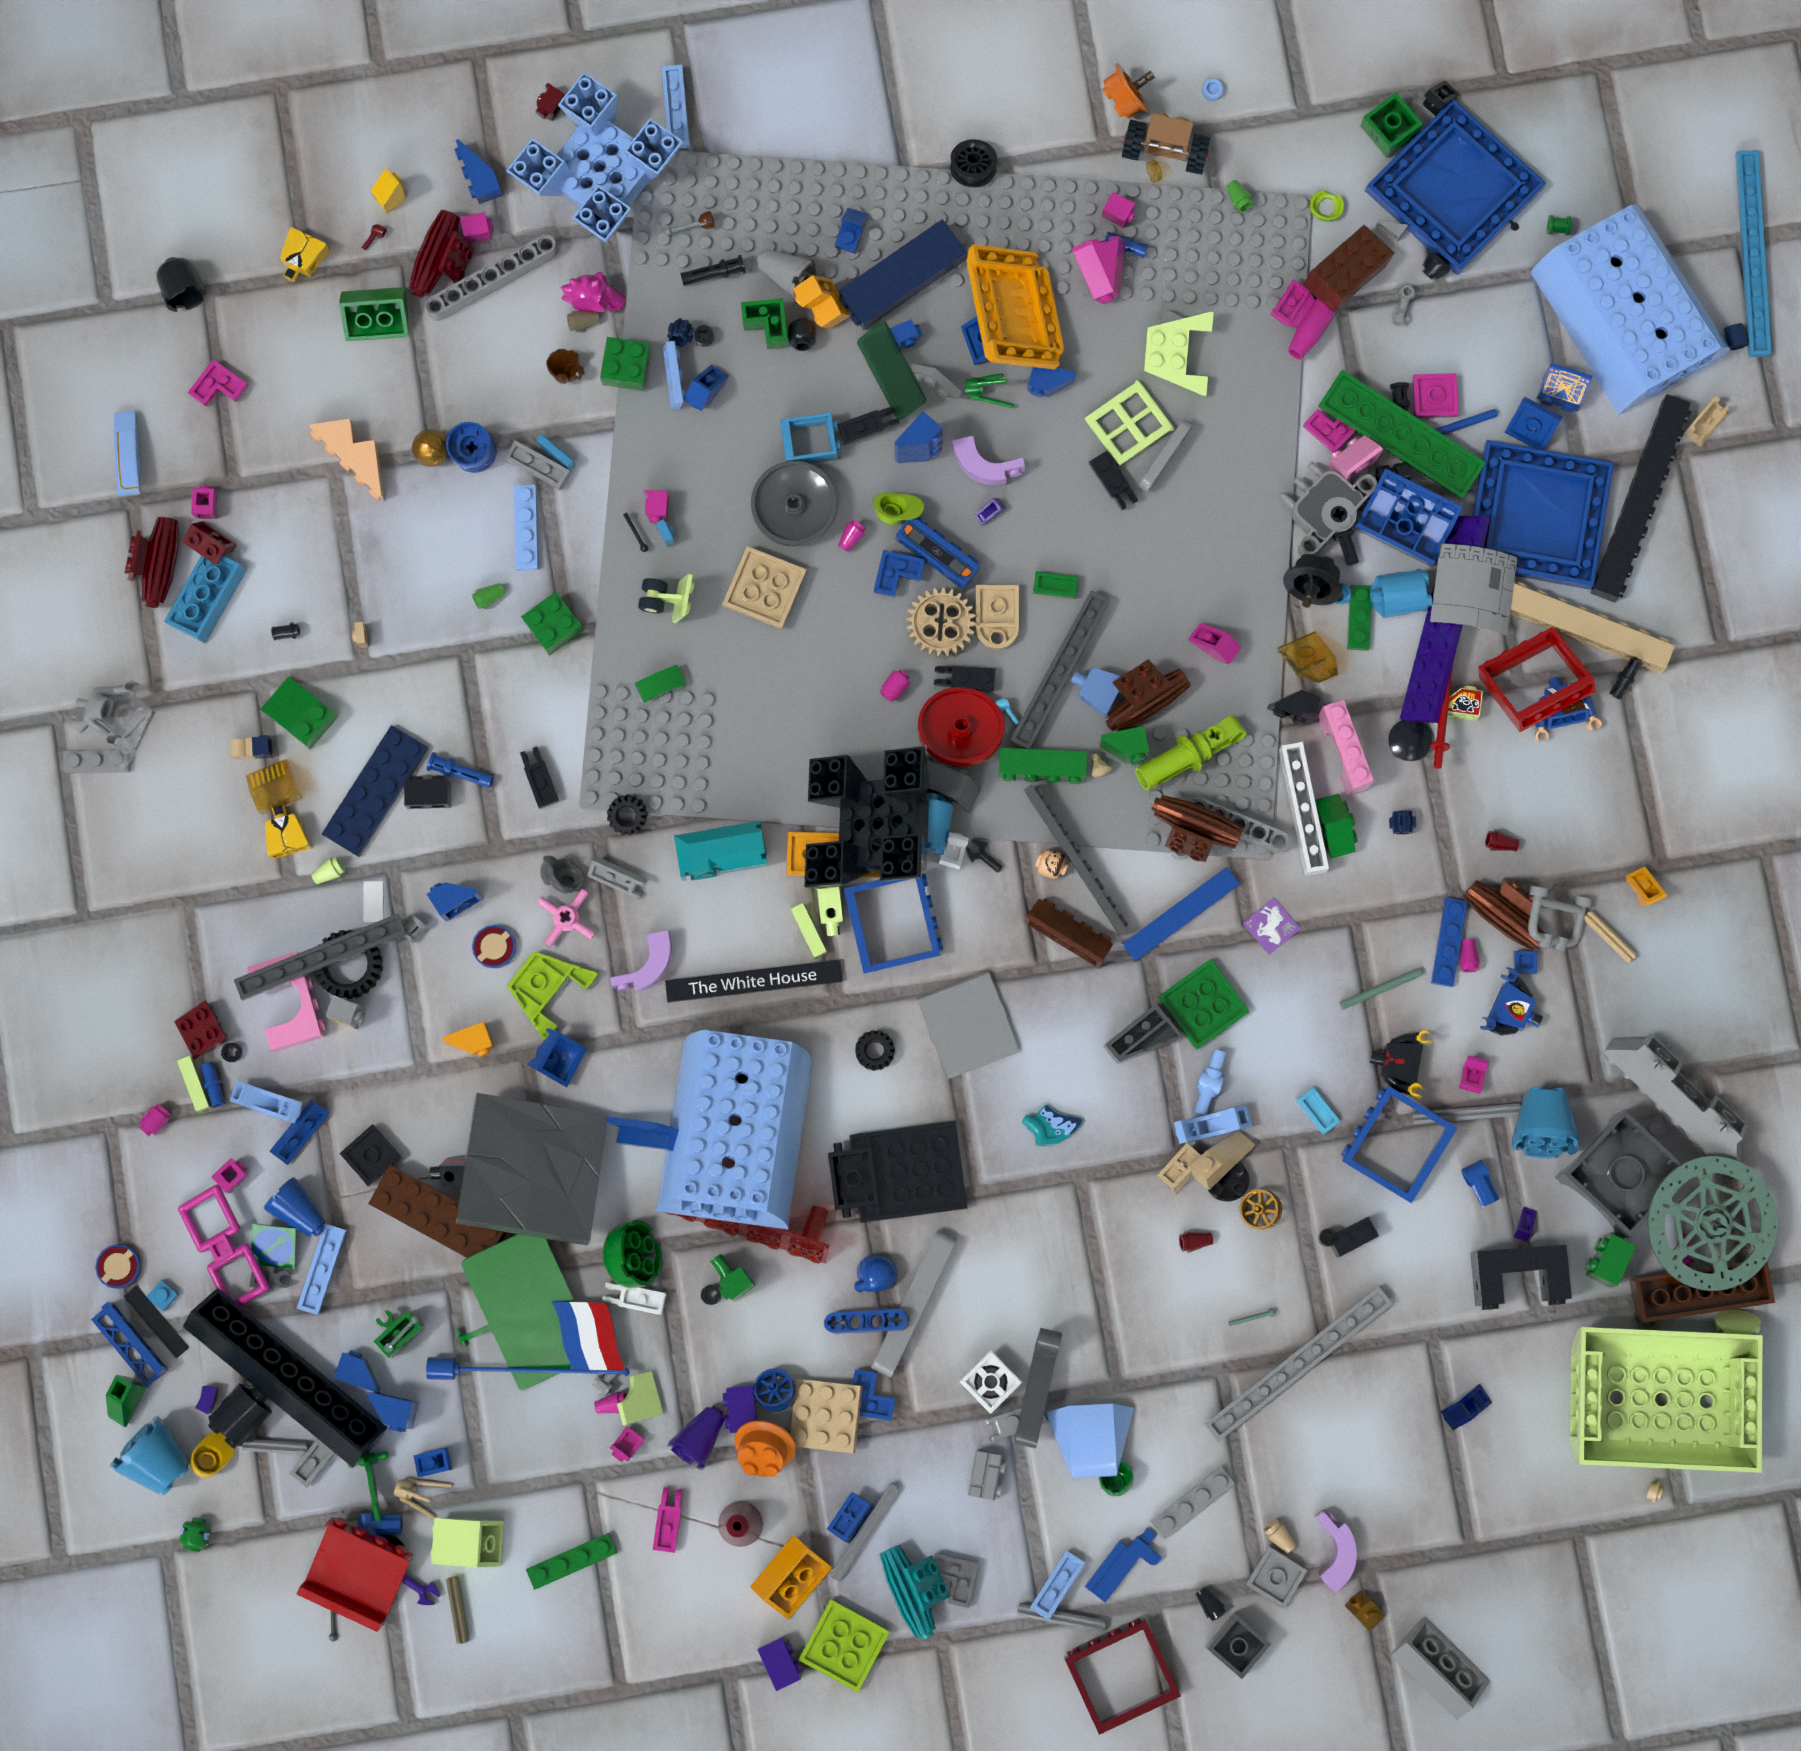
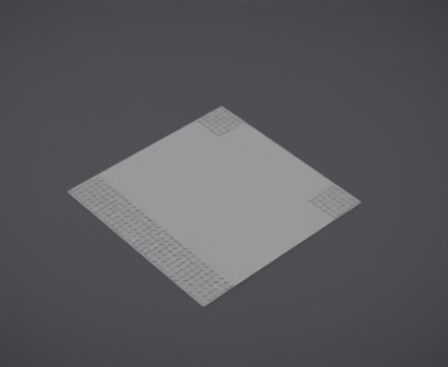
M678 150L659 176L649 181L635 200L623 339L649 343L651 355L645 390L640 391L618 387L579 806L587 810L607 811L611 803L619 796L630 794V796L635 795L637 799H641L643 805L647 807L646 812L654 815L839 828L840 808L808 802L809 759L849 755L868 781L884 779V751L923 746L917 730L921 708L931 696L939 691L951 688L934 685V679L951 680L952 674L936 673L935 666L995 669L994 691L980 692L989 696L994 702L1002 698L1007 699L1012 712L1020 721L1092 590L1109 599L1110 602L1031 749L1087 751L1085 781H1081V784H1070L1068 780H1059V783H1048L1046 779H1038V782H1025L1023 778H1016V781H1003V778H998L1000 748L1024 749L1010 742L1018 724H1014L1006 710L1001 711L1005 730L1002 743L996 753L988 760L977 765L967 767L950 765L952 770L958 771V769H962L968 772L970 778L981 789L970 813L963 810L964 808L960 804L952 801L951 804L954 807L950 832L960 833L964 837L975 839L1059 845L1024 792V789L1031 784L1034 788L1038 787L1044 795V798L1041 800L1045 806L1050 805L1056 814L1053 818L1058 825L1060 823L1063 824L1068 832L1066 838L1070 843L1074 841L1077 846L1171 853V850L1165 844L1172 826L1154 816L1155 811L1151 810L1156 797L1160 799L1162 795L1190 802L1195 798H1202L1273 827L1280 717L1273 715V711L1268 710L1267 707L1269 704L1281 699L1288 593L1283 584V577L1285 572L1289 570L1292 509L1279 496L1282 492L1289 495L1292 499L1294 496L1302 359H1295L1288 353V348L1297 328L1286 327L1272 317L1270 313L1293 279L1304 286L1303 283L1307 278L1311 221L1310 199L1312 197L1305 194L1248 191L1253 197L1254 205L1248 211L1240 213L1238 210H1235L1228 189L996 173L994 178L984 186L967 187L958 183L952 177L949 169ZM1112 192L1135 203L1134 211L1136 215L1131 224L1127 222L1124 228L1102 217V210ZM848 208L868 214L855 254L835 248V242L841 228V219ZM711 211L715 228L704 229L698 225L672 232L669 236L664 234L666 227L674 228L696 222L704 212ZM942 219L966 249L967 256L968 250L973 244L1036 252L1038 255L1036 259L1040 266H1045L1049 272L1064 344L1063 353L1058 361L1060 362L1058 368L1076 372L1075 382L1048 397H1036L1030 391H1027L1033 367L992 363L990 361L974 365L961 329L962 325L977 316L967 268V259L863 330L860 325L857 327L850 316L831 329L819 327L814 320L815 315L812 309L801 307L794 298L789 296L759 269L757 258L762 251L770 249L811 259L818 265L817 276L831 279L839 293L841 288ZM1108 231L1119 236L1131 237V240L1148 245L1144 258L1132 253H1124L1120 296L1115 297L1114 301L1107 304L1094 300L1072 248L1093 239L1105 241ZM742 255L745 274L740 272L729 275V278L721 276L686 286L683 285L681 272L718 264L722 259L726 261ZM783 298L788 347L767 349L765 329L744 331L741 302ZM1165 309L1184 318L1214 312L1212 332L1189 331L1186 375L1208 377L1206 396H1201L1144 371L1147 328L1158 325ZM679 318L688 320L692 324V328H694L693 335L696 328L702 325L710 327L714 335L712 344L706 347L698 345L694 336L691 343L687 342L683 347L675 345V348H678L680 353V360L677 362L678 369H682L683 379L680 383L681 389L685 390V395L692 380L711 364L729 375L711 404L702 411L693 408L686 401L683 402L680 409L671 410L663 347L666 342H669L667 335L670 323H674ZM799 318L808 319L816 327V343L807 351H798L789 343V325ZM912 319L914 325H919L923 336L919 337V341L914 346L907 349L905 347L901 348V353L897 355L889 338L888 329ZM701 332L700 340H702L703 338L707 340L708 332H706L705 334ZM909 363L936 368L962 392L958 399L951 397L945 399L937 393L938 390L935 387H931L926 383L918 384L911 379L912 375L905 369ZM1003 373V377L996 379H1007V383L984 385L983 394H979V396L1014 404V408L979 400L971 401V396L965 395V379ZM1138 380L1174 426V431L1168 432L1120 467L1118 466L1138 499L1133 504L1125 491L1120 493L1119 495L1126 503V509L1122 511L1115 500L1111 499L1089 465V461L1107 450L1084 418ZM1138 393L1121 403L1131 418L1147 408V405ZM888 407H894L895 412L893 414L880 417L882 423L892 419H899V425L845 446L838 430V432H834L835 440L839 439L841 452L837 453V460L809 463L822 470L828 476L834 486L837 497L835 519L829 530L821 538L803 546H784L773 542L759 530L752 515L751 496L756 482L765 471L776 464L786 462L780 424L781 419L831 412L832 419H836L837 424L875 410L879 411ZM1113 409L1097 420L1107 435L1124 424ZM922 411L925 412L943 428V450L936 458L932 457L929 461L897 463L895 461V441ZM1152 412L1135 423L1145 437L1162 426ZM1182 420L1189 421L1193 424L1192 429L1151 490L1147 493L1139 487V484ZM827 424L790 430L794 456L831 451ZM1128 428L1111 439L1121 454L1138 443ZM973 436L976 449L983 459L991 463H1003L1023 458L1025 472H1021L1022 474L1017 477L1006 476V485L990 486L981 484L968 477L961 470L954 456L952 441ZM643 490L668 491V521H665L666 525L671 524L676 534L673 536L674 544L667 547L657 525L650 523L649 518L646 517L645 501L647 497ZM891 492L918 497L924 504V511L919 517L927 522V527L932 531L934 529L938 530L945 536L944 539L947 542L956 543L962 549L961 552L966 556L972 555L979 561L980 571L964 591L925 562L920 582L899 577L895 598L874 593L883 550L918 557L896 541L897 532L907 520H903L897 525H887L877 518V512L873 507V499L878 493ZM993 498H999L1007 509L981 526L974 515ZM624 513H628L642 541L648 545L647 552L640 550V544L624 518ZM853 519L863 525L866 530L864 531L865 535L847 552L839 547L838 544L847 522L850 523ZM747 546L807 569L782 630L722 606ZM1036 571L1078 576L1076 599L1033 594ZM687 574L693 575L694 589L688 598V602H691L688 615H685L677 623L671 622L674 610L673 603L664 602V611L658 614L645 612L638 608L639 599L647 596V592L642 590V582L645 578L665 581L668 583L666 594H676L678 582ZM976 585H1019V632L1014 643L1005 649L993 650L985 647L976 635V627L970 628L974 631V636L968 635L970 644L963 642L965 649L962 650L957 647V654L955 655L951 650L948 657L945 656L944 652H941L939 658H937L936 652L929 656V649L921 652L922 645L920 644L915 647L914 642L916 638H909L913 631H907L906 628L912 625L906 622V618L912 617L908 614V609L915 610L912 602L919 603L918 595L925 598L926 590L932 595L934 588L937 589L938 593H941L942 588L945 587L947 594L953 589V596L956 597L961 593V601L968 599L966 607L973 606V610L969 614L976 615ZM944 604L940 605L938 641L942 640ZM929 607L925 612L927 615L932 616L937 613V610L934 607ZM949 609L947 611V615L950 617H956L959 614L956 609ZM1199 623L1227 632L1241 646V649L1230 664L1214 659L1188 640ZM927 628L923 633L931 637L935 634V630ZM951 629L946 631L945 635L948 638H954L957 633ZM999 633L991 636V640L995 644H1000L1004 639ZM1149 659L1163 675L1178 668L1186 675L1191 687L1171 705L1143 723L1129 728L1144 726L1150 751L1144 763L1178 745L1177 737L1181 734L1189 739L1192 734L1196 732L1201 733L1230 715H1235L1247 734L1241 741L1212 755L1210 760L1201 762L1202 770L1194 772L1192 768H1189L1146 791L1135 774V768L1142 764L1134 766L1131 763L1125 764L1100 748L1099 741L1101 735L1113 732L1105 722L1108 720L1107 717H1102L1078 698L1081 687L1071 682L1076 671L1088 676L1094 667L1123 676ZM678 665L686 682L685 686L644 703L635 683L661 670ZM893 670L897 672L902 670L910 677L908 679L910 685L898 700L895 699L892 703L879 692L882 689V684ZM1121 693L1117 696L1110 711L1125 699ZM926 751V755L933 759L932 762L939 764L940 761ZM1098 753L1101 760L1111 766V771L1099 778H1094L1091 774L1093 765L1091 755ZM623 807L619 811L635 813L630 807ZM1234 821V823L1238 824L1244 829V825L1242 822ZM1253 830V835L1257 839L1264 837L1262 830ZM1239 839L1236 848L1213 844L1208 856L1269 860L1271 858V851Z

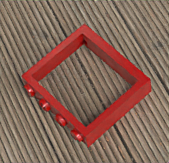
M1554 627L1544 632L1541 631L1531 639L1522 641L1514 648L1505 650L1499 656L1487 660L1484 664L1478 666L1479 679L1519 732L1596 692L1594 678ZM1553 647L1578 681L1517 712L1492 678Z

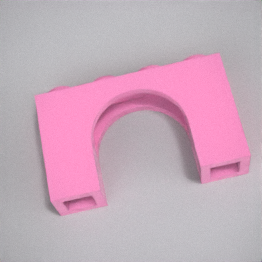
M1344 700L1323 706L1317 718L1324 736L1331 735L1337 747L1343 770L1340 780L1346 796L1349 797L1367 791L1374 780Z
M299 952L248 966V973L279 962ZM306 975L289 982V984L294 985L301 995V1008L296 1017L287 1023L264 1029L269 1048L272 1052H278L325 1037L323 1031H326V1026L323 1018H319L318 1015L320 1005L317 997L314 998L312 994L314 983L311 976L308 977Z

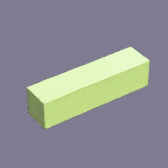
M801 903L791 908V912L814 959L826 954L827 951L804 904Z
M187 1056L177 1060L196 1112L211 1108L193 1057Z

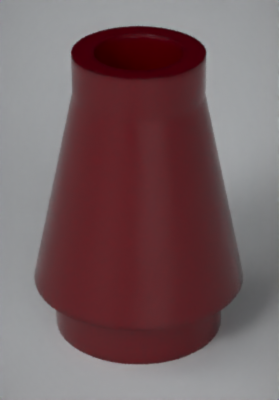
M1498 830L1489 831L1486 836L1485 847L1490 848V851L1516 852L1519 848V839Z
M1184 1231V1234L1179 1235L1180 1248L1182 1252L1187 1251V1253L1213 1245L1212 1233Z

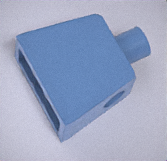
M1093 667L1088 676L1076 671L1071 682L1081 687L1078 698L1102 717L1106 718L1120 693L1112 682L1121 676Z

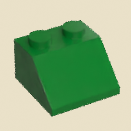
M1144 726L1103 734L1100 737V748L1125 764L1139 765L1148 758L1150 751Z

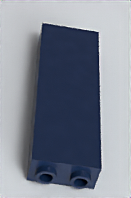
M942 219L839 290V301L852 314L850 317L857 327L860 325L865 330L967 259V251Z

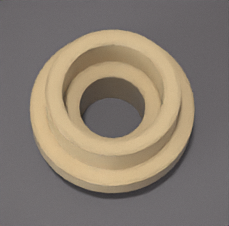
M1657 1481V1483L1651 1482L1647 1499L1652 1500V1503L1662 1499L1664 1487H1661L1660 1481Z

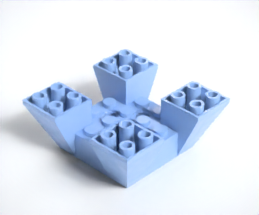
M583 72L558 104L578 127L557 155L531 138L506 172L539 196H563L579 208L572 219L606 243L631 212V204L649 181L659 176L684 142L651 118H649L635 138H632L614 125L617 94L586 72ZM618 151L616 155L611 156L613 152ZM605 168L604 171L598 172L599 169ZM622 179L620 183L614 184L615 181ZM593 184L590 188L585 189L587 185Z

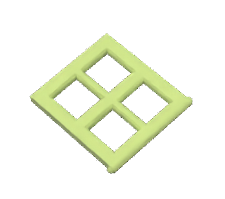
M1138 380L1084 418L1119 467L1168 432L1174 431V426ZM1138 393L1147 405V408L1131 418L1121 403ZM1113 409L1124 424L1107 435L1097 420ZM1152 412L1162 426L1145 437L1135 423ZM1128 428L1138 443L1121 454L1111 439Z

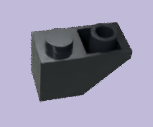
M1300 690L1269 704L1267 709L1273 711V715L1277 717H1289L1293 719V723L1304 726L1314 721L1321 697Z

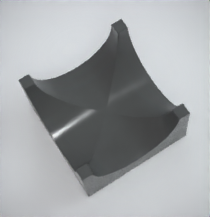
M1625 1110L1614 1114L1597 1138L1555 1177L1561 1184L1574 1189L1589 1201L1611 1224L1614 1234L1622 1239L1631 1237L1647 1220L1649 1206L1657 1187L1673 1169L1682 1164Z

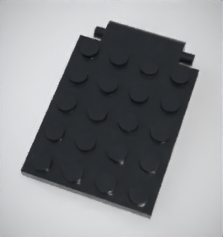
M956 1121L849 1135L851 1150L843 1151L842 1142L833 1143L834 1152L828 1153L835 1210H842L843 1218L852 1217L851 1209L854 1208L859 1209L860 1223L968 1209Z

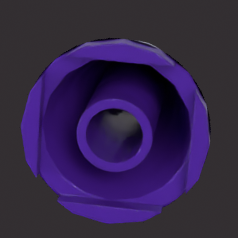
M716 1406L704 1408L669 1441L667 1446L672 1447L671 1451L691 1465L692 1462L698 1464L697 1469L704 1470L725 1420L722 1416L723 1411Z

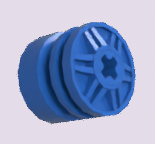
M470 421L462 422L453 427L448 434L446 440L447 452L451 459L464 471L471 473L483 472L495 461L497 454L496 443L488 431L480 424ZM476 446L478 449L471 453L469 450Z

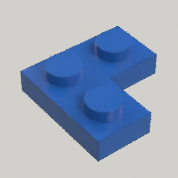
M883 550L874 593L895 598L899 577L920 582L925 559Z
M855 1369L852 1385L863 1386L860 1416L892 1421L895 1399L873 1395L877 1373Z

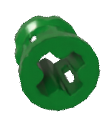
M1549 215L1547 234L1555 232L1570 235L1571 216L1555 218L1553 215Z

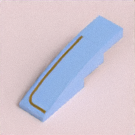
M135 411L114 413V451L118 495L140 494L141 459L139 457L137 414Z

